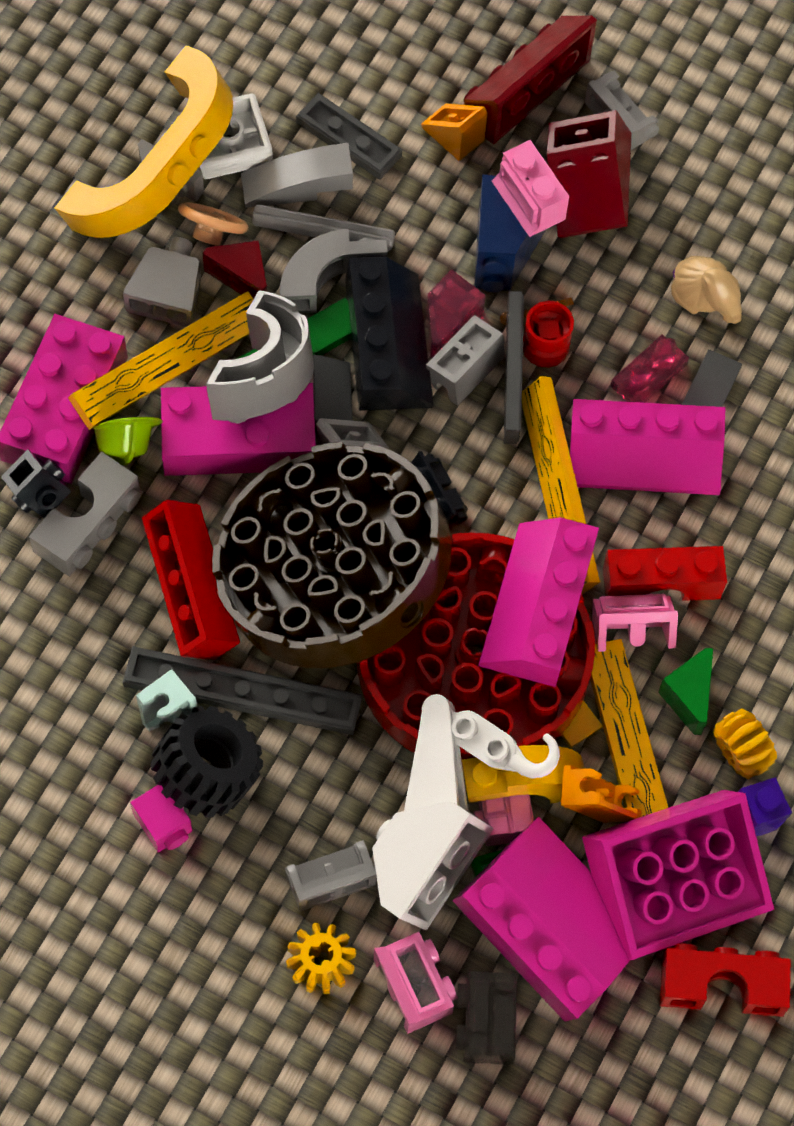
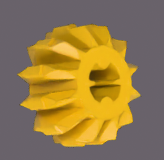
M741 708L736 712L727 714L722 718L723 720L715 725L713 730L716 744L721 749L722 755L727 759L729 766H732L737 774L750 779L755 775L759 776L768 770V767L775 763L777 752L774 749V743L768 736L769 732L763 728L761 721H758L753 713Z
M313 923V935L310 936L306 931L300 929L297 932L300 943L290 942L288 944V952L294 956L286 960V966L288 969L297 970L292 976L295 984L308 979L306 984L307 992L312 993L315 990L316 983L322 984L323 993L329 994L330 981H333L338 987L342 988L345 986V979L342 974L349 975L354 973L355 966L349 960L356 957V949L345 947L350 940L347 933L334 938L336 934L335 925L330 924L326 933H320L319 923ZM321 951L328 953V960H324L321 965L314 963V957H318Z

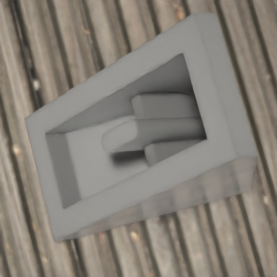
M320 418L316 423L319 445L343 442L345 446L363 447L364 443H370L389 449L369 422Z

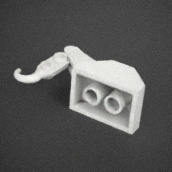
M439 694L426 698L422 705L420 727L404 811L395 813L392 819L382 824L376 835L377 841L372 847L381 906L399 919L427 930L494 829L468 811L460 747L494 769L517 772L522 776L533 779L542 778L550 774L557 766L560 750L556 740L548 733L543 735V740L549 747V755L544 762L534 764L526 759L516 741L509 734L477 713L469 710L457 713L452 702Z

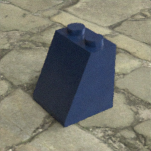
M482 174L477 223L474 289H483L492 293L502 290L511 291L546 230L529 237L492 183V180L497 175Z

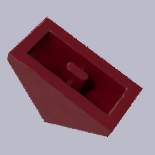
M259 240L207 247L203 251L204 271L241 295L248 291L253 299L258 290L267 292Z

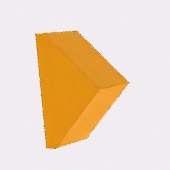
M445 104L422 122L421 126L432 138L460 161L484 141L487 111L484 106Z

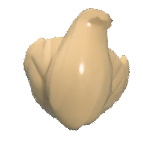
M690 256L678 263L672 272L671 293L675 302L691 314L717 311L727 323L737 324L742 321L740 286L738 280L727 271L723 263L705 256Z

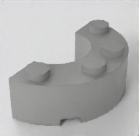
M258 290L246 312L252 349L258 351L247 357L218 361L206 383L213 420L242 423L249 418L268 414L288 403L294 402L298 395L307 387L314 371L309 326L306 316L301 315L297 311L296 304L291 300L271 292Z

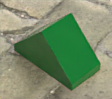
M712 648L703 649L662 680L658 691L694 735H702L707 723L714 650Z

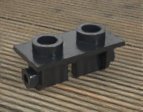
M419 451L411 463L427 480L444 512L448 524L452 520L455 525L465 522L468 519L466 514L468 508L463 503L456 488L446 491L443 489L448 487L452 481L444 469L440 458H435L433 454L425 456L422 451Z

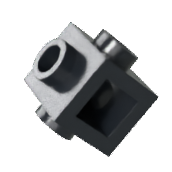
M28 449L1 476L14 494L11 497L12 500L26 513L34 510L43 518L53 508H57L71 493V490L62 480L66 475L64 471L51 459L44 463Z

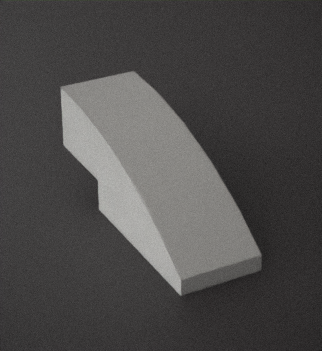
M349 143L327 145L299 151L265 162L241 173L245 208L255 207L256 205L268 206L315 201L319 192L353 189V169Z

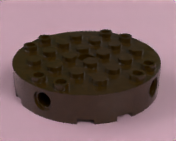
M343 442L326 443L311 447L312 452L291 459L290 456L281 459L260 473L242 490L229 507L221 522L223 531L218 544H214L212 556V572L216 578L218 596L245 637L258 650L275 660L304 668H333L366 660L385 651L407 636L429 613L444 587L451 563L452 544L449 525L440 504L425 477L411 462L394 451L370 443H364L363 447L345 446Z

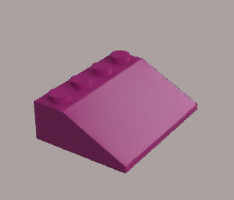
M721 790L582 836L592 878L630 960L774 910L746 793Z
M539 816L452 900L564 1022L578 1019L609 987L630 961L591 872Z

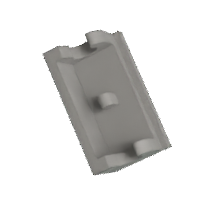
M611 71L597 80H592L588 83L585 104L594 114L617 110L632 132L631 150L658 134L659 127L656 125L658 119L654 115L645 116L620 87V83L617 80L619 78L617 72Z
M474 315L426 364L427 369L430 371L431 382L434 388L438 390L443 385L448 390L449 400L458 406L505 357L503 333Z
M363 840L356 842L352 847L296 866L292 864L285 868L300 912L376 886L377 880L376 870Z

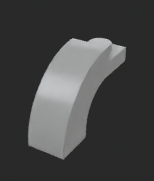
M340 229L322 234L310 240L292 256L286 265L280 282L279 295L295 303L300 314L317 313V296L322 286L331 278L347 273L349 258L387 257L386 239L363 238L358 241H350L349 229Z

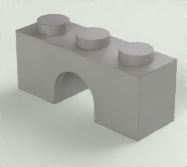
M102 451L77 479L81 496L93 504L90 511L80 517H68L53 508L29 536L33 552L69 577L76 568L82 569L89 562L93 554L92 549L101 539L106 540L110 537L116 528L117 519L124 511H131L140 499L138 476Z

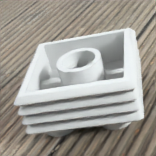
M251 93L233 98V113L228 128L215 148L200 165L204 179L249 170L273 159V149L255 94Z

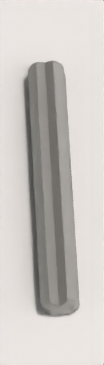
M256 205L252 215V223L255 226L311 237H318L335 230L349 229L350 241H358L363 238L386 239L387 251L392 250L395 240V232L391 229L264 205Z

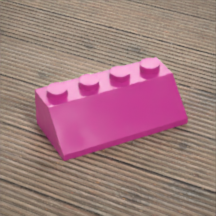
M573 399L570 457L577 487L720 495L726 407Z
M561 517L519 523L480 658V667L556 687L595 546L598 527Z

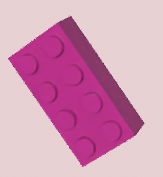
M54 313L0 430L1 461L14 464L28 449L44 463L48 459L55 462L66 474L62 480L72 484L94 435V429L89 430L68 397L126 362L128 355L125 336Z

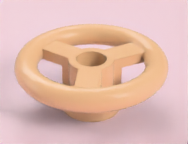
M183 202L178 206V211L183 217L196 222L192 237L199 241L220 246L223 232L244 234L248 231V224L244 220L225 211L192 202Z

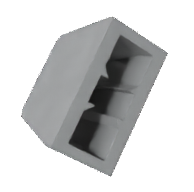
M174 237L168 250L151 247L147 250L124 289L123 298L126 312L183 327L194 323L201 282L200 260L190 256L193 244L189 240L182 237Z

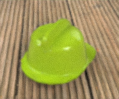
M129 417L103 422L92 428L95 432L99 453L102 451L121 465H128L134 457L146 454L152 428L162 424L163 420L155 417Z

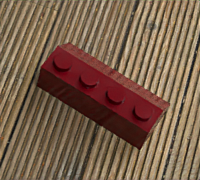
M561 16L553 24H546L540 30L536 39L529 45L523 44L520 46L513 58L504 66H497L491 72L488 80L480 87L474 86L469 90L464 98V105L485 107L487 111L485 138L493 145L497 143L590 62L597 19L593 16Z

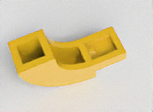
M548 745L518 746L526 759L534 764L544 762L549 755ZM559 747L560 758L555 769L542 778L533 779L522 776L517 772L494 769L478 758L462 760L468 801L472 803L516 795H539L548 798L550 804L561 802L564 765H572L583 769L582 756L572 749Z

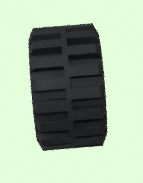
M197 706L193 708L192 712L187 709L178 718L176 717L153 751L152 756L154 759L151 762V770L157 772L153 777L156 785H162L164 789L161 793L166 798L171 797L175 801L173 805L179 809H182V807L189 809V814L197 816L202 812L204 817H214L216 813L219 816L227 814L230 809L233 810L260 776L259 771L263 768V760L259 758L262 755L261 746L255 744L257 737L253 731H247L245 728L247 724L241 719L237 721L232 718V713L226 710L224 713H221L217 707L209 706L207 710L202 706ZM202 758H204V759H206L207 761H209L212 765L208 764V763H207L206 761H204Z

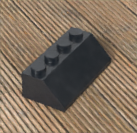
M388 257L349 258L345 284L350 313L351 341L359 411L433 408L430 371L426 367L429 361L418 274Z

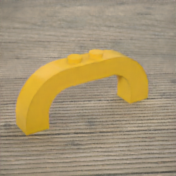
M185 46L165 70V74L179 94L189 99L182 113L137 169L123 181L105 188L91 187L76 180L54 207L73 231L88 237L107 238L122 235L141 227L170 204L215 148L230 123L233 113V96L228 84L206 54L195 48Z

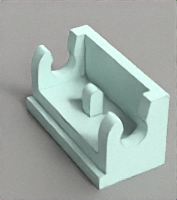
M172 669L136 695L142 724L148 731L160 727L166 721L173 723L176 717L178 718L183 711L188 709L192 712L193 708L197 707L195 696Z

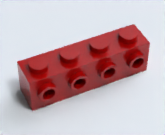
M166 499L141 518L181 657L215 660L241 642L235 622L217 593L216 578L212 572L213 547L201 506Z

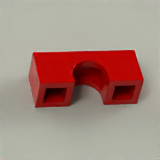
M702 546L607 550L603 565L605 596L647 595L659 590H677L682 594V601L719 600L727 584L724 547Z
M681 943L673 945V948H667L662 957L660 1006L701 1010L707 1001L708 983L717 979H724L732 982L739 989L742 996V1013L783 1017L790 1008L791 959L779 958V953L757 951L755 955L738 954V950L731 947H718L714 949V952L697 951L698 947L696 945Z

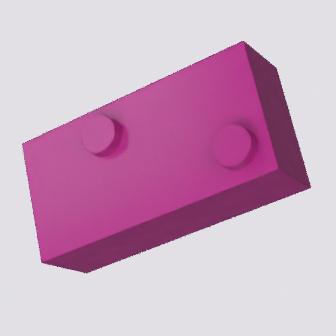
M308 383L307 387L298 395L294 402L288 403L268 414L249 418L242 423L212 419L206 386L161 388V420H163L161 435L164 476L262 473L287 456H290L291 459L312 452L311 447L316 446L313 383Z

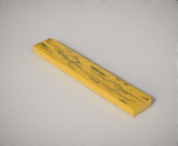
M248 291L72 393L68 399L89 430L250 335L246 312L253 301L252 296Z
M540 376L522 391V407L548 519L561 517L586 524L552 378ZM593 553L581 594H584L600 583Z
M622 639L607 641L606 651L598 652L597 645L595 644V657L590 681L619 785H630L639 790L637 795L628 794L623 797L625 808L632 807L642 810L641 817L667 809V800Z

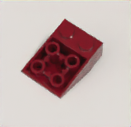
M617 110L552 122L548 125V166L569 195L566 219L556 224L559 238L628 226L632 132Z

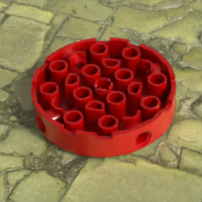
M489 533L452 534V553L448 576L437 601L429 613L407 636L395 645L375 656L357 662L361 690L374 717L393 739L414 754L421 721L422 705L426 698L434 694L442 695L452 702L457 713L465 710L477 713L509 734L518 746L548 745L543 740V735L548 733L556 740L571 724L581 707L593 670L595 657L593 623L590 621L582 594L556 687L480 667L479 662L482 652L472 654L466 648L469 646L484 648L515 539ZM460 747L462 760L476 758Z

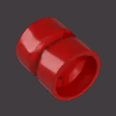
M543 301L537 303L529 310L526 316L523 335V353L530 363L538 367L550 368L558 366L566 359L569 354L573 334L574 318L571 311L565 305L556 301Z

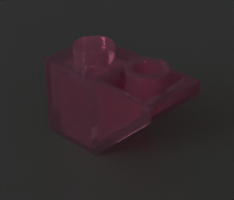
M452 269L427 296L426 315L430 358H433L474 315L481 320L485 316L484 304L486 295Z

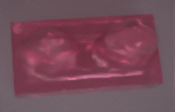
M662 334L611 380L610 387L627 402L646 403L688 364L689 357L677 347L676 341L673 338H666Z

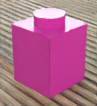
M162 785L155 786L130 802L134 817L158 853L165 848L173 850L181 846L189 838L188 834L192 832L190 818L183 808L179 809L173 805L175 801L171 797L166 798L161 793L164 789Z

